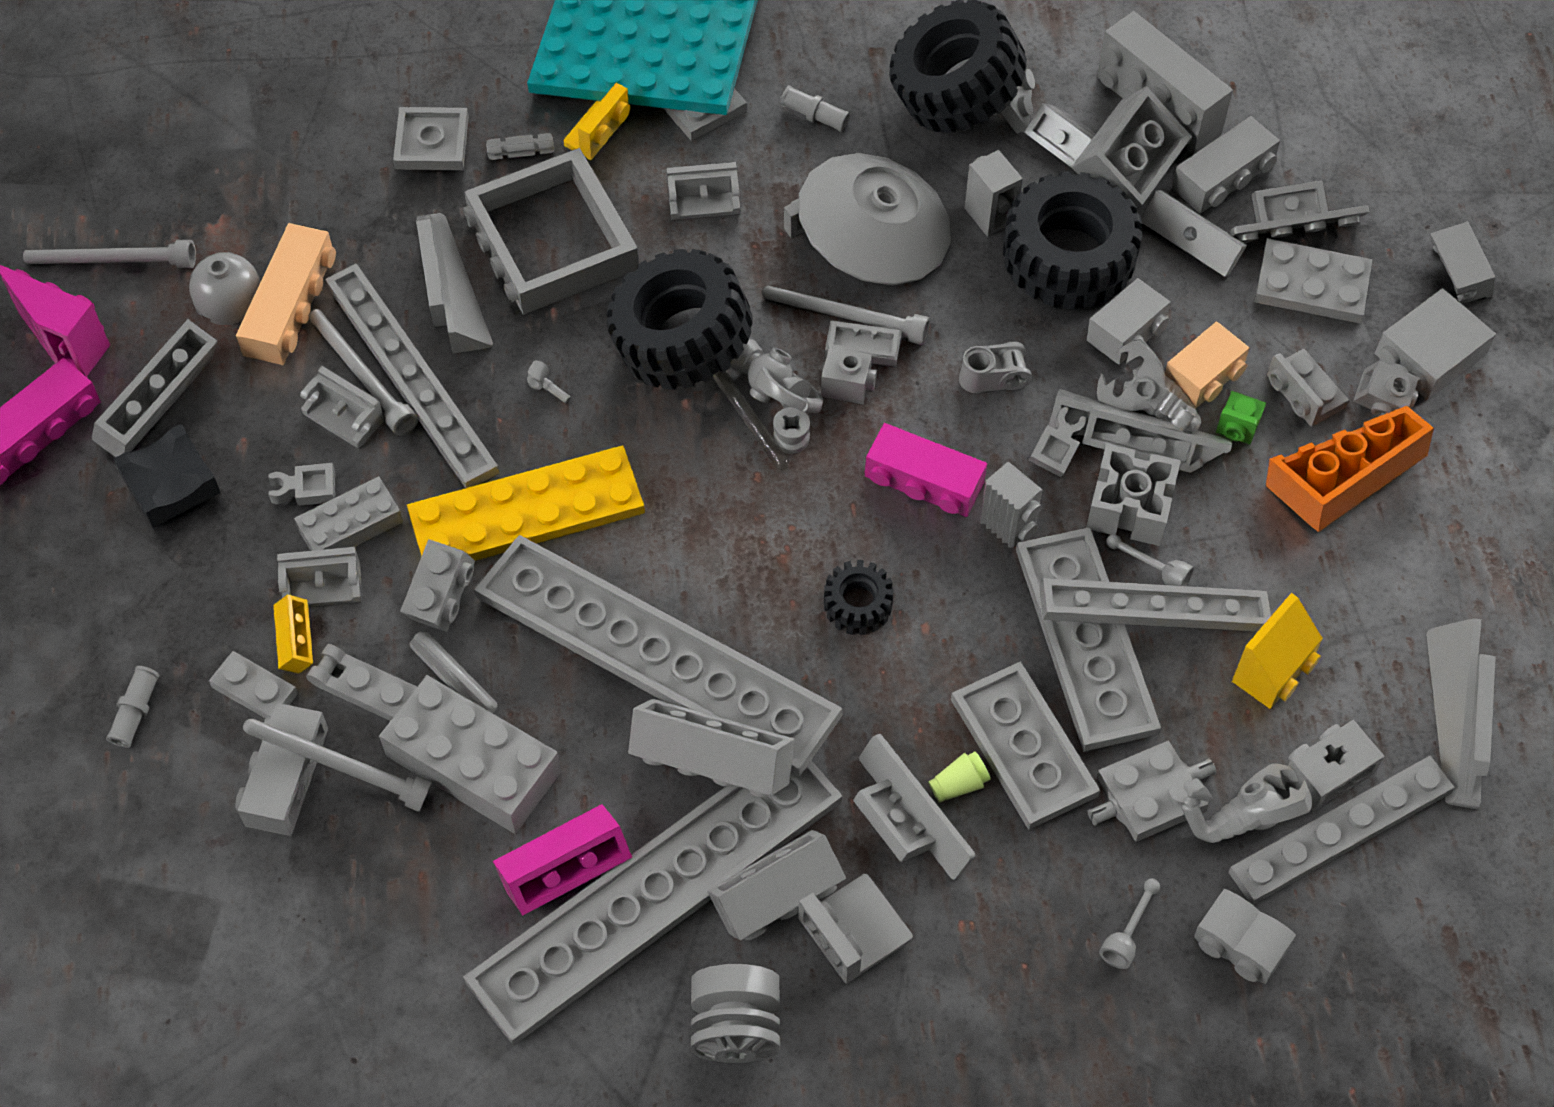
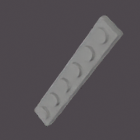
M1043 578L1039 586L1043 620L1259 631L1271 617L1267 591Z
M1428 756L1230 867L1228 873L1248 902L1255 905L1450 795L1455 787L1434 759Z

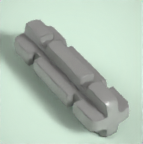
M551 133L538 134V138H533V135L506 137V141L502 142L500 138L489 139L486 143L487 154L490 160L503 159V155H508V158L533 156L538 151H540V155L554 152V142Z

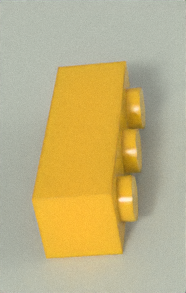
M287 594L273 605L278 669L299 674L313 664L308 600Z

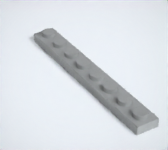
M357 263L326 278L327 288L406 403L418 415L419 422L465 488L476 486L499 474L497 463Z

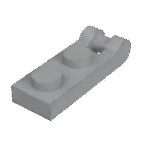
M332 644L326 645L321 653L322 660L318 666H312L306 675L307 680L316 687L389 721L393 719L417 688V686L345 654L343 650ZM335 667L343 670L339 679L331 676Z

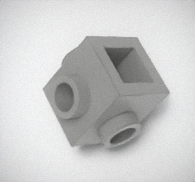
M1379 360L1364 369L1353 402L1371 409L1370 412L1377 417L1404 406L1412 409L1418 397V391L1415 388L1419 377L1408 373L1407 368L1395 363L1387 364Z

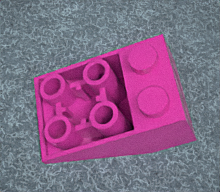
M0 265V276L18 313L56 364L64 357L87 377L110 347L104 332V326L100 323L94 304L82 295L73 296L62 291L51 282L42 283L35 280L20 269L14 271Z

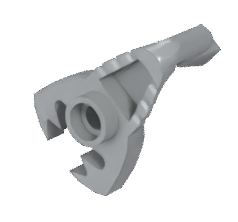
M1142 339L1133 340L1122 346L1115 354L1128 352L1126 363L1138 356L1143 357L1144 362L1133 370V379L1125 381L1121 395H1115L1114 393L1116 378L1106 384L1103 371L1098 380V401L1129 411L1144 410L1156 418L1169 421L1182 431L1186 429L1191 432L1197 431L1201 425L1200 415H1198L1194 404L1190 402L1189 397L1183 393L1182 389L1173 380L1165 375L1162 363L1153 350Z
M1269 764L1250 778L1240 788L1237 796L1231 799L1229 804H1225L1219 812L1212 815L1210 820L1205 821L1198 805L1201 804L1200 800L1209 802L1213 800V797L1197 778L1184 784L1187 796L1183 799L1184 804L1181 807L1193 834L1201 840L1214 843L1222 839L1232 838L1234 835L1244 834L1247 830L1268 829L1279 822L1306 814L1312 808V796L1304 780L1299 790L1289 787L1290 797L1283 800L1274 787L1286 790L1285 783L1299 782L1295 770L1289 766Z

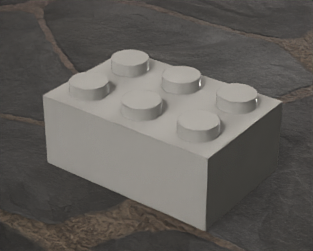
M1146 86L1120 101L1072 165V168L1078 175H1080V172L1090 173V177L1094 179L1102 177L1109 180L1111 187L1118 186L1126 193L1125 199L1130 198L1135 206L1139 207L1144 204L1192 136Z

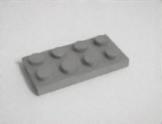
M1021 661L952 692V703L1028 830L1099 797V787Z

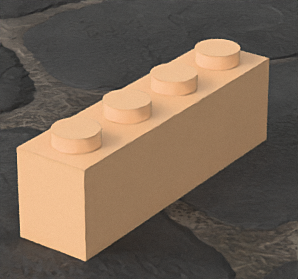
M288 223L236 334L243 356L284 365L289 352H294L298 342V332L302 324H306L309 320L311 303L314 297L321 293L327 268L333 266L336 250L332 247L329 232Z

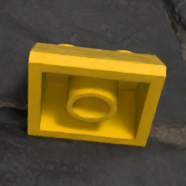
M1291 593L1248 642L1232 680L1234 684L1269 709L1274 706L1279 698L1286 701L1299 684L1295 679L1302 671L1308 675L1321 658L1317 650L1323 638L1296 595Z

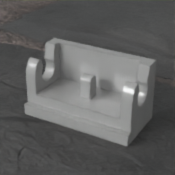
M736 162L667 168L671 220L740 214V194Z
M1467 221L1430 233V240L1434 244L1433 249L1435 253L1439 254L1454 285L1456 294H1460L1457 296L1459 302L1466 303L1483 297H1492L1496 277L1469 222Z
M323 366L300 394V397L307 400L301 407L302 414L358 449L385 421L379 400Z
M355 547L277 554L279 592H282V598L288 594L307 599L308 607L362 602L361 565Z

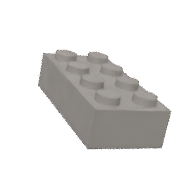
M379 476L294 518L298 531L310 551L356 547L403 523L400 509Z

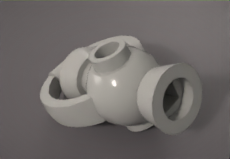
M749 339L747 344H742L744 347L743 353L737 360L733 359L730 363L733 370L748 375V381L752 387L749 392L751 396L765 403L774 398L780 401L783 408L793 407L801 412L815 414L820 412L823 397L809 381L793 373L792 367L789 364L792 357L788 353L774 347L770 353H764L753 339Z

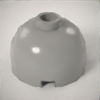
M220 252L205 257L197 264L190 276L189 292L196 312L201 317L203 315L210 318L211 323L217 325H232L243 321L261 280L255 267L244 257L230 252Z

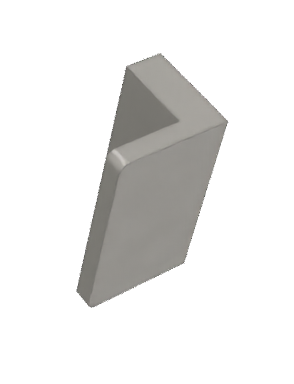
M1042 103L1024 131L1025 134L1071 168L1096 135L1060 107Z

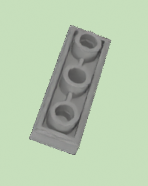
M1161 190L1155 192L1141 217L1143 224L1224 277L1230 275L1247 246ZM1193 227L1197 231L1196 238H1194L1191 233Z

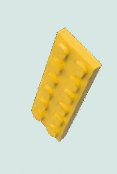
M623 445L407 504L421 557L427 541L430 539L462 550L475 561L504 553L519 535L537 544L645 513L644 503Z

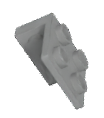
M868 874L861 875L821 902L813 892L799 901L800 922L845 984H848L912 941L913 934Z

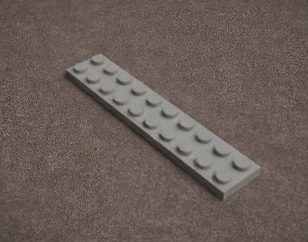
M521 535L514 540L474 589L477 599L664 702L794 738L791 772L798 776H801L843 716L842 708Z
M812 760L801 776L791 772L789 785L770 797L752 795L749 789L736 785L726 786L633 853L632 858L612 868L463 976L464 981L514 1046L709 902L711 898L707 890L782 848L840 805L843 801V796Z

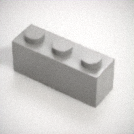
M1250 116L1176 166L1171 189L1199 214L1211 206L1217 207L1225 200L1228 194L1235 189H1243L1254 176L1261 171L1265 173L1274 166L1277 161L1276 154L1280 140L1255 118Z
M280 703L275 704L272 715L267 716L264 720L265 724L322 747L328 732V726L322 712ZM262 740L259 751H254L250 758L248 769L250 776L246 787H241L236 797L235 808L245 827L292 836L317 762Z
M811 830L707 890L728 933L738 940H752L762 935L767 930L766 925L778 918L781 920L788 919L799 913V901L813 892L818 899L832 894L837 889L836 884L845 880L846 876L826 836Z

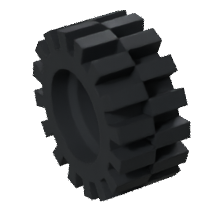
M857 560V567H852L851 561L844 562V570L837 566L833 569V576L828 575L826 585H824V612L827 611V618L830 622L835 620V628L841 630L845 625L847 626V634L853 635L854 628H859L860 635H866L867 627H870L872 632L879 630V622L885 625L888 621V615H891L893 605V583L891 578L886 579L887 572L883 568L876 572L877 564L870 562L869 567L866 568L864 567V560ZM862 588L871 592L873 601L864 607H854L847 604L843 596L850 589Z

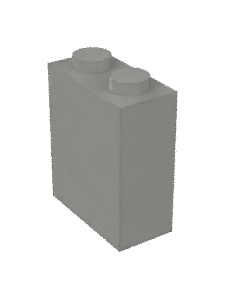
M1442 288L1384 331L1374 354L1381 361L1387 364L1395 363L1407 368L1408 373L1419 377L1415 390L1428 400L1486 356L1496 333Z

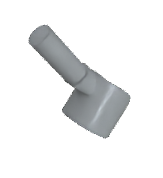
M533 361L528 370V385L537 390L544 388L565 404L568 403L571 396L547 379L551 372L550 368L541 361Z

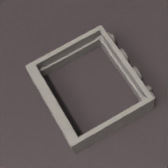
M580 148L464 192L467 206L463 207L462 210L467 218V223L469 227H476L478 231L476 237L481 250L484 253L489 251L492 256L490 264L497 278L503 277L506 282L504 290L508 300L516 301L523 315L638 269V247ZM573 179L612 249L525 282L487 212Z

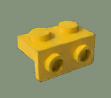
M615 83L601 101H596L565 137L564 146L570 150L580 148L584 156L592 160L628 117L630 111L628 88Z

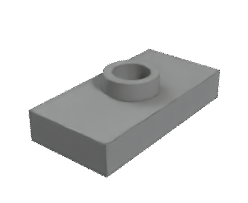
M830 321L825 357H827L829 347L871 354L872 364L896 367L902 330Z

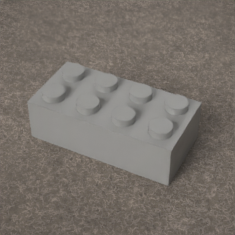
M1135 11L1105 31L1097 78L1106 87L1111 88L1124 99L1147 86L1192 136L1184 147L1191 155H1194L1222 135L1233 89Z
M428 675L425 676L379 735L385 755L421 778L431 781V784L515 835L562 772L557 751Z

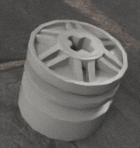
M723 964L701 969L692 975L691 1006L698 1014L691 1019V1031L694 1033L691 1036V1053L709 1061L747 1063L774 1057L780 1052V1035L777 1034L780 1031V1019L772 1014L780 1008L779 975L761 966Z

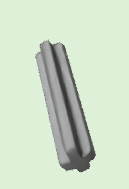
M420 631L415 634L414 638L410 641V648L450 689L491 713L497 710V702L428 632Z

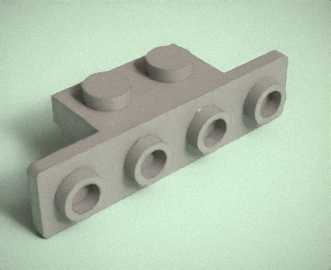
M1321 180L1253 192L1251 196L1257 223L1236 226L1227 231V233L1242 243H1249L1259 240L1258 235L1271 233L1272 238H1280L1293 234L1292 229L1304 228L1305 233L1326 229V224L1338 222L1339 227L1360 223V217L1370 211L1368 205L1328 211L1323 181Z
M881 734L873 736L859 756V760L877 784L860 790L853 801L900 862L929 850L951 879L955 880L961 877L975 858L974 851Z

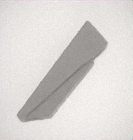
M442 213L416 216L433 326L447 325L453 354L492 347L491 336L446 216Z
M1061 389L1057 393L1049 426L1057 430L1055 426L1056 416L1063 407H1067L1069 409L1065 415V421L1069 425H1075L1081 416L1086 417L1085 425L1076 434L1084 436L1082 444L1104 450L1106 443L1136 450L1134 458L1149 461L1151 453L1181 460L1179 470L1189 473L1202 467L1204 463L1213 458L1230 452L1232 447V441L1199 430L1191 432L1186 429L1182 431L1169 421L1136 411L1116 408L1101 401Z
M1472 618L1432 628L1427 631L1426 636L1441 770L1455 787L1452 793L1445 797V802L1449 805L1478 810L1481 804L1482 776H1487L1491 760L1496 656L1479 654L1482 619Z

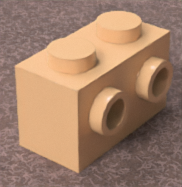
M1216 321L1167 362L1165 375L1182 389L1183 393L1189 397L1190 402L1197 408L1204 401H1213L1219 395L1225 383L1229 380L1236 381L1247 368L1245 361L1250 347Z

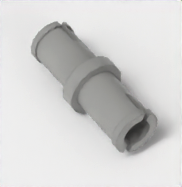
M790 85L786 87L780 100L781 106L805 115L806 120L813 123L817 120L840 132L844 131L850 118L849 111H844L824 102V97L819 95L813 97Z
M144 666L135 667L125 696H121L118 699L116 706L119 710L106 737L107 741L120 747H131L132 739L141 718L146 717L150 707L147 703L155 683L159 679L160 675L158 672Z

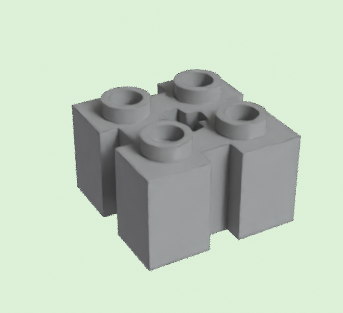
M1106 443L1086 528L1090 527L1093 531L1110 535L1116 534L1117 528L1132 531L1131 540L1160 546L1169 516L1181 460L1151 453L1149 461L1134 458L1136 453L1134 449Z

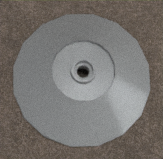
M862 153L832 157L810 171L799 192V220L811 245L835 268L861 281L893 286L921 280L941 265L951 244L950 218L937 192L915 171L889 158Z

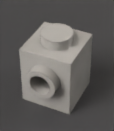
M829 347L821 376V396L863 405L866 392H873L876 383L877 370L871 369L872 355Z

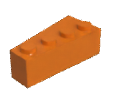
M1404 406L1364 422L1363 427L1351 432H1347L1345 429L1332 434V439L1314 446L1313 443H1309L1299 447L1297 453L1287 457H1283L1281 454L1270 458L1266 487L1319 532L1428 456L1434 428L1408 406Z

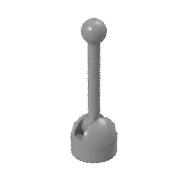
M1116 534L1108 536L1106 544L1110 549L1119 548L1162 571V580L1165 585L1187 586L1193 576L1195 567L1184 561L1174 560L1163 564L1121 542V538Z
M1151 878L1145 881V892L1124 932L1113 933L1104 941L1099 954L1108 964L1119 969H1128L1136 953L1135 942L1130 937L1152 895L1157 894L1160 890V883L1156 879Z

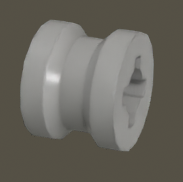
M793 407L780 410L775 415L773 421L774 444L784 453H799L809 444V416L805 412H801ZM793 426V427H797V428H793V429H790V428H789V429H787L786 427Z

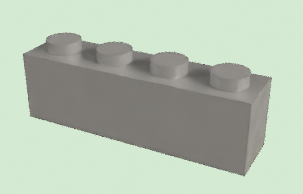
M187 319L94 423L92 440L115 457L125 452H131L213 359L218 341Z
M652 698L633 708L628 754L641 757L643 762L650 765L665 764L678 768V772L684 775H702L712 778L714 783L721 786L736 785L749 789L752 795L770 797L789 785L795 739Z

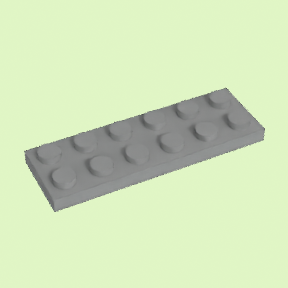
M1090 527L1018 542L1016 552L1083 752L1159 735L1161 726L1125 624L1043 620L1039 588L1043 578L1109 582Z

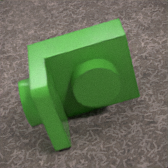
M1231 391L1226 406L1221 413L1216 433L1222 434L1230 440L1241 441L1251 445L1266 402Z

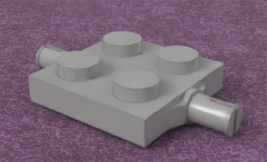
M1168 740L1098 770L1097 779L1107 794L1108 802L1088 809L1089 819L1096 826L1103 821L1116 817L1127 827L1135 842H1138L1186 821L1187 819L1181 807L1184 804L1183 799L1187 796L1184 784L1196 778L1202 780L1215 775V765L1208 758L1205 761L1188 767L1187 764L1181 761ZM1200 800L1201 804L1198 806L1203 814L1207 812L1209 804L1207 801Z

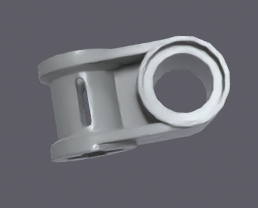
M1008 342L999 345L970 347L965 351L959 374L961 387L970 393L1018 390L1026 387L1032 381V374L1025 365V346L1019 342Z

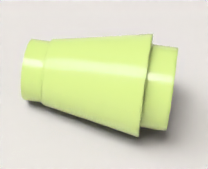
M975 751L968 756L966 753H963L936 775L934 779L928 781V784L937 801L941 803L944 800L984 788L983 784L991 780L983 761Z

